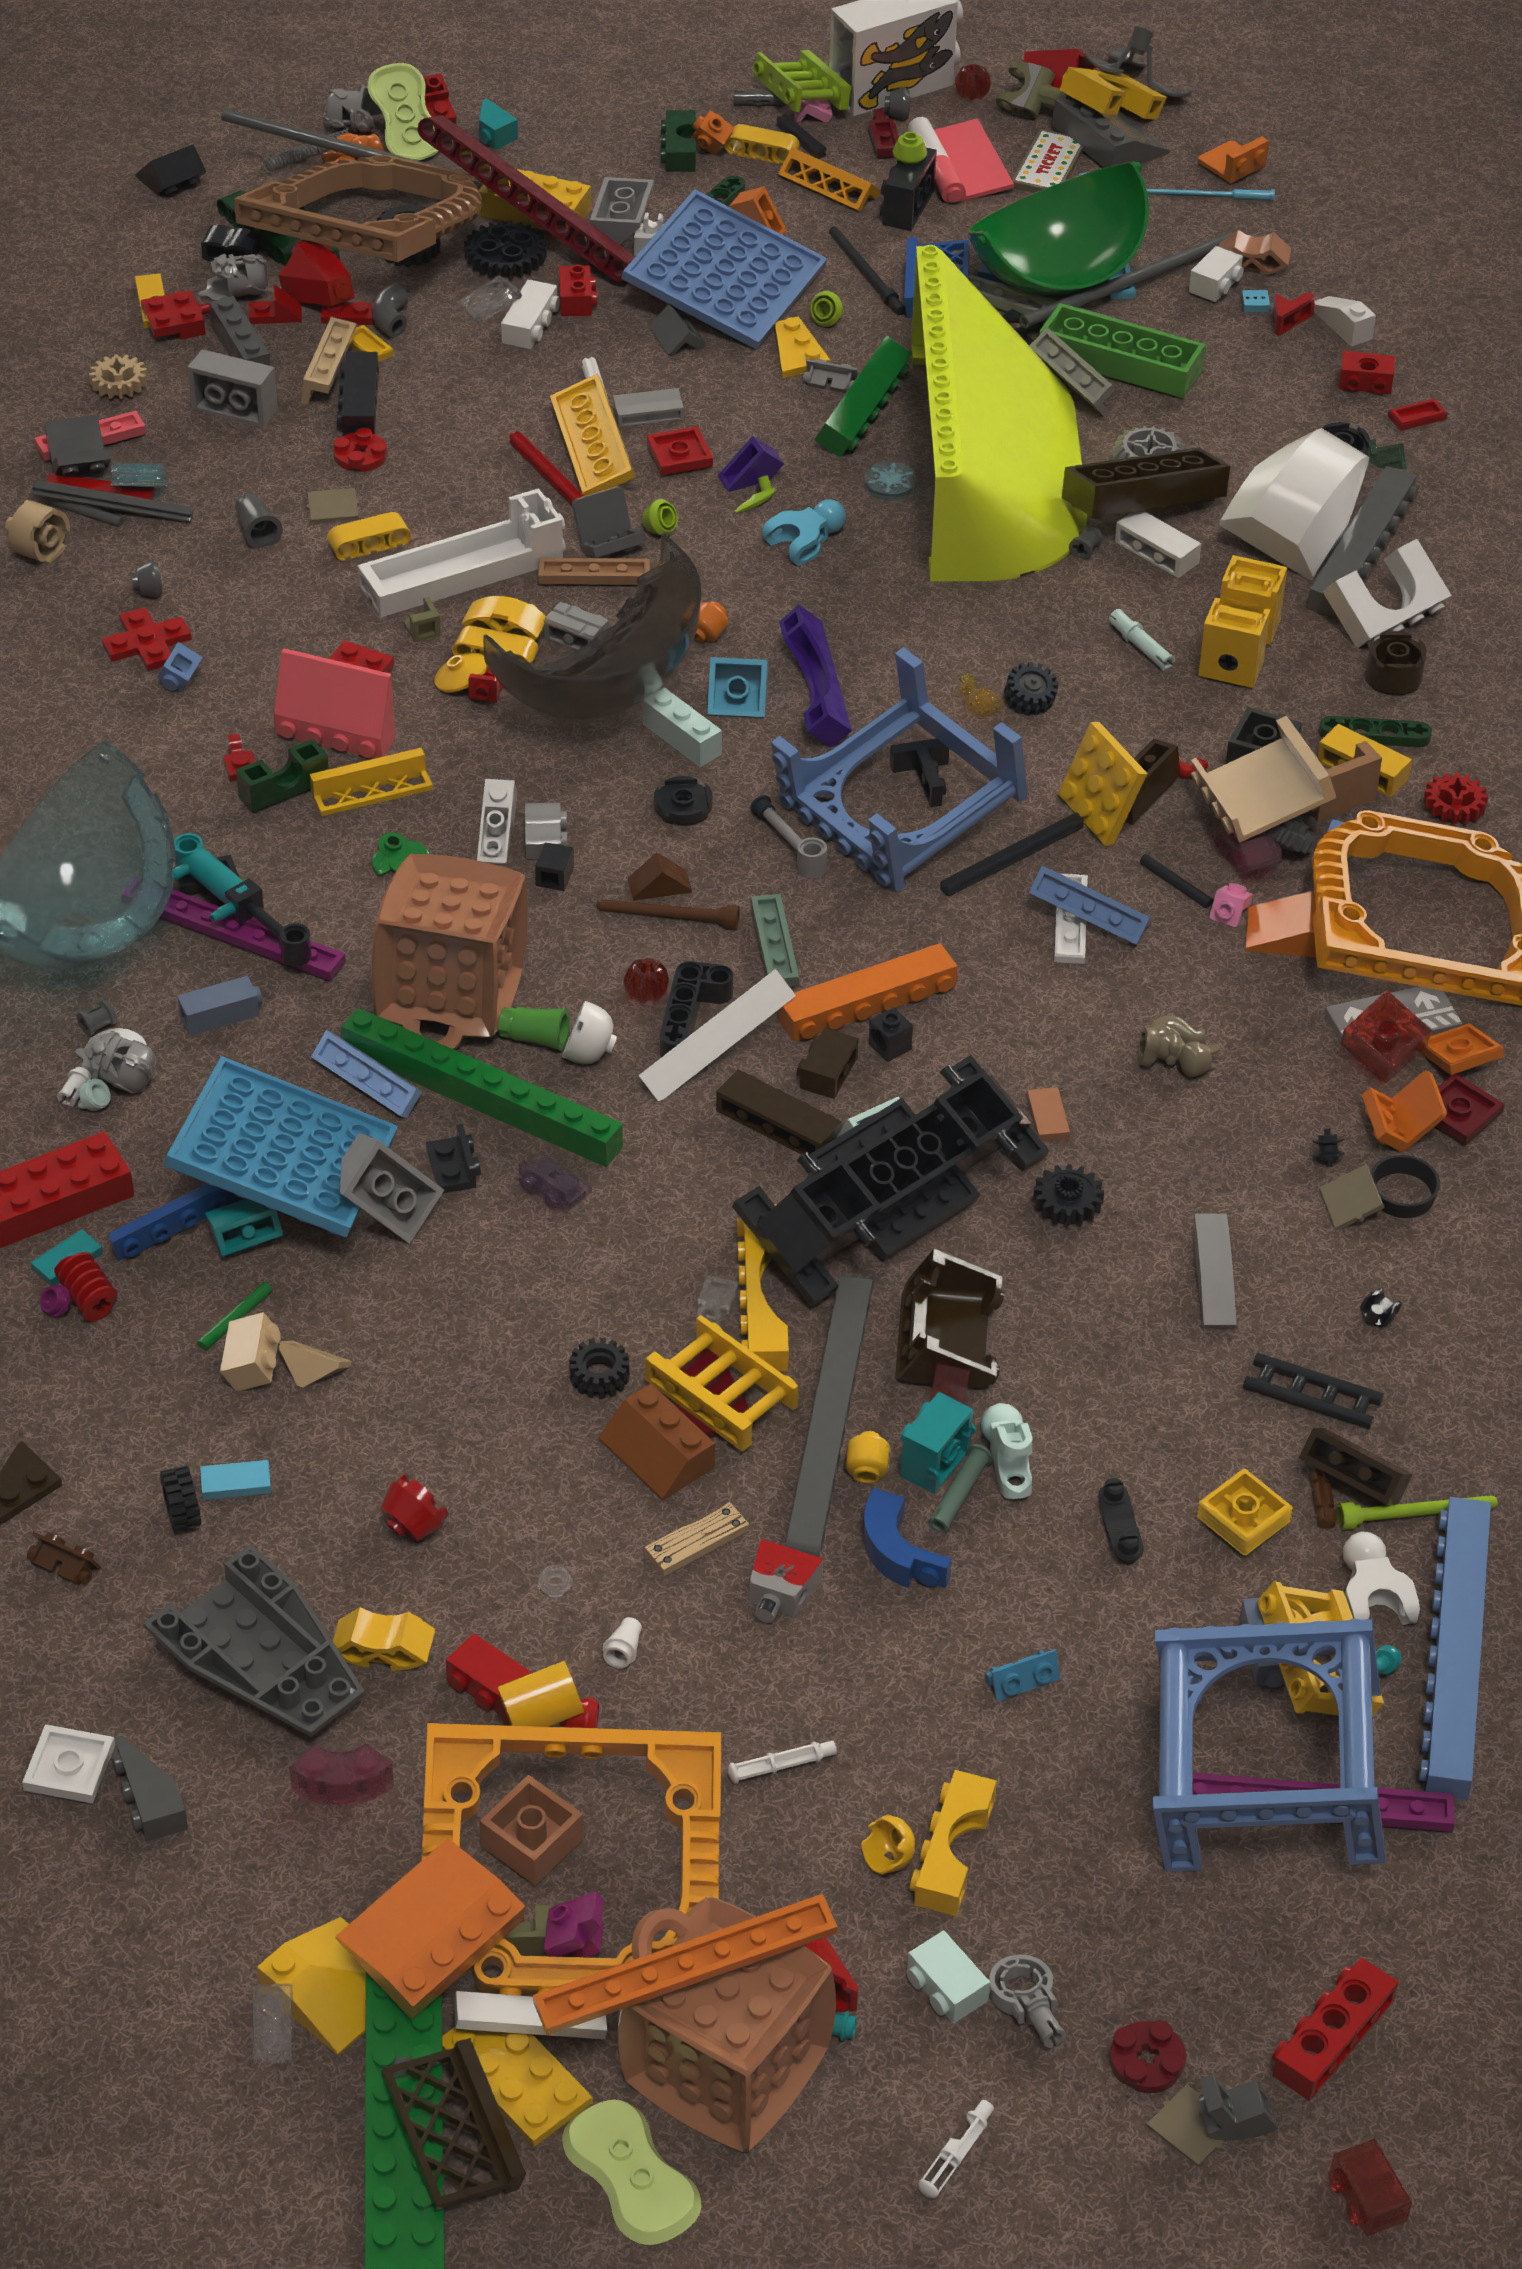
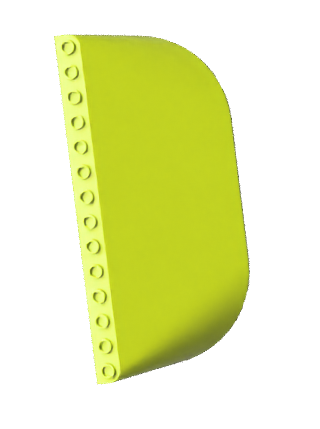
M934 245L916 246L911 345L912 364L926 365L935 470L931 557H929L930 581H999L1018 578L1021 574L1031 571L1035 573L1042 571L1059 562L1070 553V542L1079 536L1080 530L1087 524V514L1080 509L1073 508L1072 504L1062 499L1065 467L1082 465L1073 398L1065 384L941 249Z

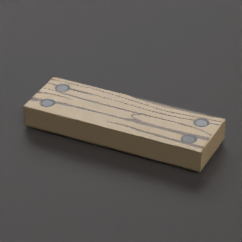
M728 1502L644 1547V1552L664 1577L748 1532L749 1523Z

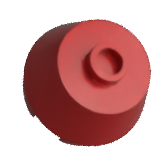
M404 1473L396 1482L391 1481L380 1507V1511L389 1520L386 1523L387 1526L398 1536L402 1537L405 1534L415 1542L443 1527L441 1523L449 1516V1512L445 1507L442 1506L438 1510L434 1506L436 1502L433 1499L434 1495L415 1479L409 1482L408 1477Z

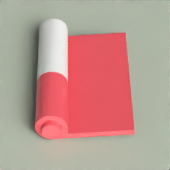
M917 117L907 126V132L917 133L922 137L927 148L937 150L935 186L946 203L970 200L1014 188L1011 177L978 118L934 130L927 118Z

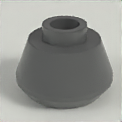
M902 87L890 91V96H885V111H889L890 117L901 121L909 118L910 91L907 88Z
M150 560L136 567V573H131L133 590H139V594L142 596L158 598L162 594L158 563Z

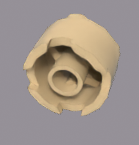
M26 500L17 509L13 517H9L6 520L5 531L8 533L9 544L13 552L40 562L46 561L51 563L66 548V545L62 543L65 538V531L70 532V524L64 512L35 501Z

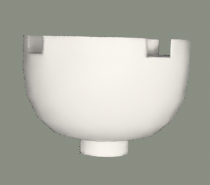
M585 1001L577 1016L562 1057L579 1064H592L600 1060L604 1052L611 1054L617 1036L612 1035L614 1024L611 1016L601 1007Z

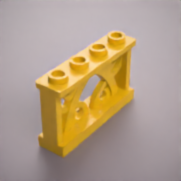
M1273 1581L1257 1601L1264 1624L1280 1622L1305 1623L1318 1620L1345 1621L1353 1619L1344 1592L1341 1590L1331 1589L1329 1593L1286 1587L1282 1586L1281 1582ZM1315 1659L1313 1660V1662H1314L1315 1664L1321 1665V1664H1320L1318 1661H1316ZM1278 1663L1296 1713L1303 1714L1305 1711L1339 1716L1337 1702L1329 1688L1328 1693L1320 1692L1322 1686H1326L1324 1682L1302 1668ZM1337 1670L1329 1673L1332 1677H1340ZM1382 1695L1372 1696V1717L1384 1704Z

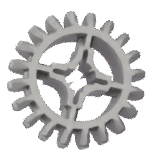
M1144 425L1140 429L1133 427L1132 431L1124 430L1123 435L1118 436L1115 446H1113V460L1184 450V444L1181 443L1180 437H1174V432H1166L1165 428L1156 429L1155 426L1147 428Z

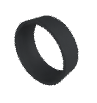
M1393 1155L1377 1162L1371 1170L1375 1184L1383 1177L1391 1174H1408L1423 1181L1431 1192V1197L1414 1204L1392 1201L1379 1192L1385 1207L1381 1211L1398 1218H1414L1425 1214L1433 1206L1440 1189V1178L1436 1170L1426 1161L1410 1155Z

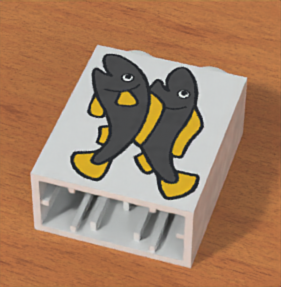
M858 0L832 8L829 67L851 85L847 111L856 116L873 109L885 107V96H890V91L902 87L910 91V98H914L952 86L954 83V66L958 65L961 60L960 48L956 41L957 23L963 19V8L960 0Z

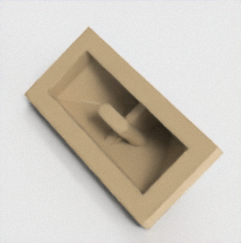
M281 1341L279 1345V1350L296 1385L300 1387L308 1386L347 1369L352 1363L350 1360L296 1341Z

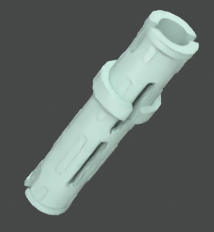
M1116 609L1111 613L1116 620L1109 617V624L1122 633V637L1126 642H1132L1159 666L1162 671L1172 667L1167 660L1174 663L1175 657L1143 630V626L1139 622L1132 621L1121 609Z

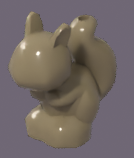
M1165 1015L1158 1017L1149 1027L1145 1026L1142 1028L1138 1044V1061L1140 1066L1146 1067L1151 1066L1156 1060H1165L1167 1065H1174L1176 1061H1179L1183 1073L1188 1078H1193L1206 1073L1208 1070L1216 1069L1217 1065L1212 1063V1056L1220 1052L1222 1046L1219 1044H1203L1206 1038L1205 1031L1195 1030L1178 1016Z

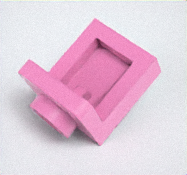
M827 99L801 100L800 112H794V120L800 123L805 115L809 114L823 122H829L832 118L831 103Z
M1229 883V886L1225 885L1216 891L1209 916L1210 919L1237 927L1243 910L1251 905L1254 894L1246 892V887L1239 884Z

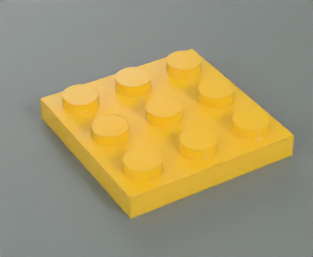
M1090 722L1058 795L1075 813L1083 817L1084 823L1105 846L1115 844L1148 773L1100 722Z

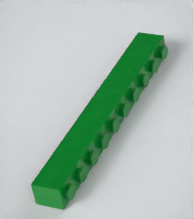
M357 1008L341 1026L343 1040L398 1076L607 1168L623 1149V1123L360 1008Z

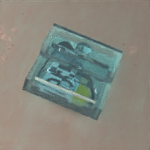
M111 463L112 486L167 487L166 464Z

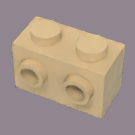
M264 1312L229 1321L220 1372L235 1391L265 1385L272 1381L273 1370L276 1366L277 1347L281 1336L277 1325L272 1323Z

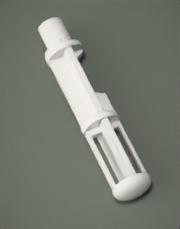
M833 1740L821 1744L814 1741L807 1746L775 1754L767 1753L764 1757L734 1764L732 1762L728 1766V1775L734 1784H738L739 1780L770 1772L773 1775L776 1774L777 1770L812 1761L819 1763L824 1757L836 1755L837 1750Z
M981 2100L974 2111L967 2113L966 2120L970 2124L969 2129L961 2140L950 2138L926 2174L918 2182V2189L924 2196L936 2198L939 2195V2192L955 2169L961 2164L969 2149L987 2127V2119L994 2110L990 2102ZM939 2158L943 2159L945 2162L932 2181L924 2180ZM949 2164L953 2167V2170L938 2190L934 2183Z

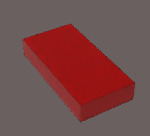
M1435 398L1388 410V417L1400 431L1446 420L1448 415Z

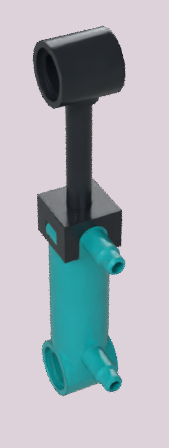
M185 833L174 839L173 849L176 868L165 874L166 882L171 883L186 875H191L224 903L223 906L210 914L213 922L230 916L237 923L242 924L254 917L279 938L284 963L290 966H302L310 961L312 951L310 930L307 926L299 923L282 926L264 910L262 888L250 878L243 881L203 847V841L200 836Z

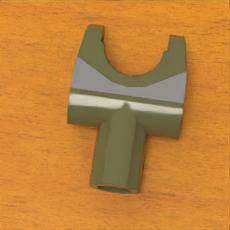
M1016 61L1011 63L1009 73L1014 78L1019 79L1024 84L1023 87L1015 92L998 93L995 102L1001 109L1035 120L1041 107L1054 110L1055 100L1066 97L1067 94L1060 91V88L1051 86L1055 75L1050 69L1033 63Z

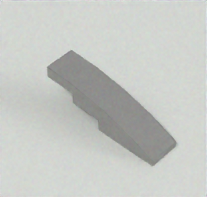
M1194 1214L1196 1272L1199 1282L1202 1328H1236L1233 1265L1227 1214Z

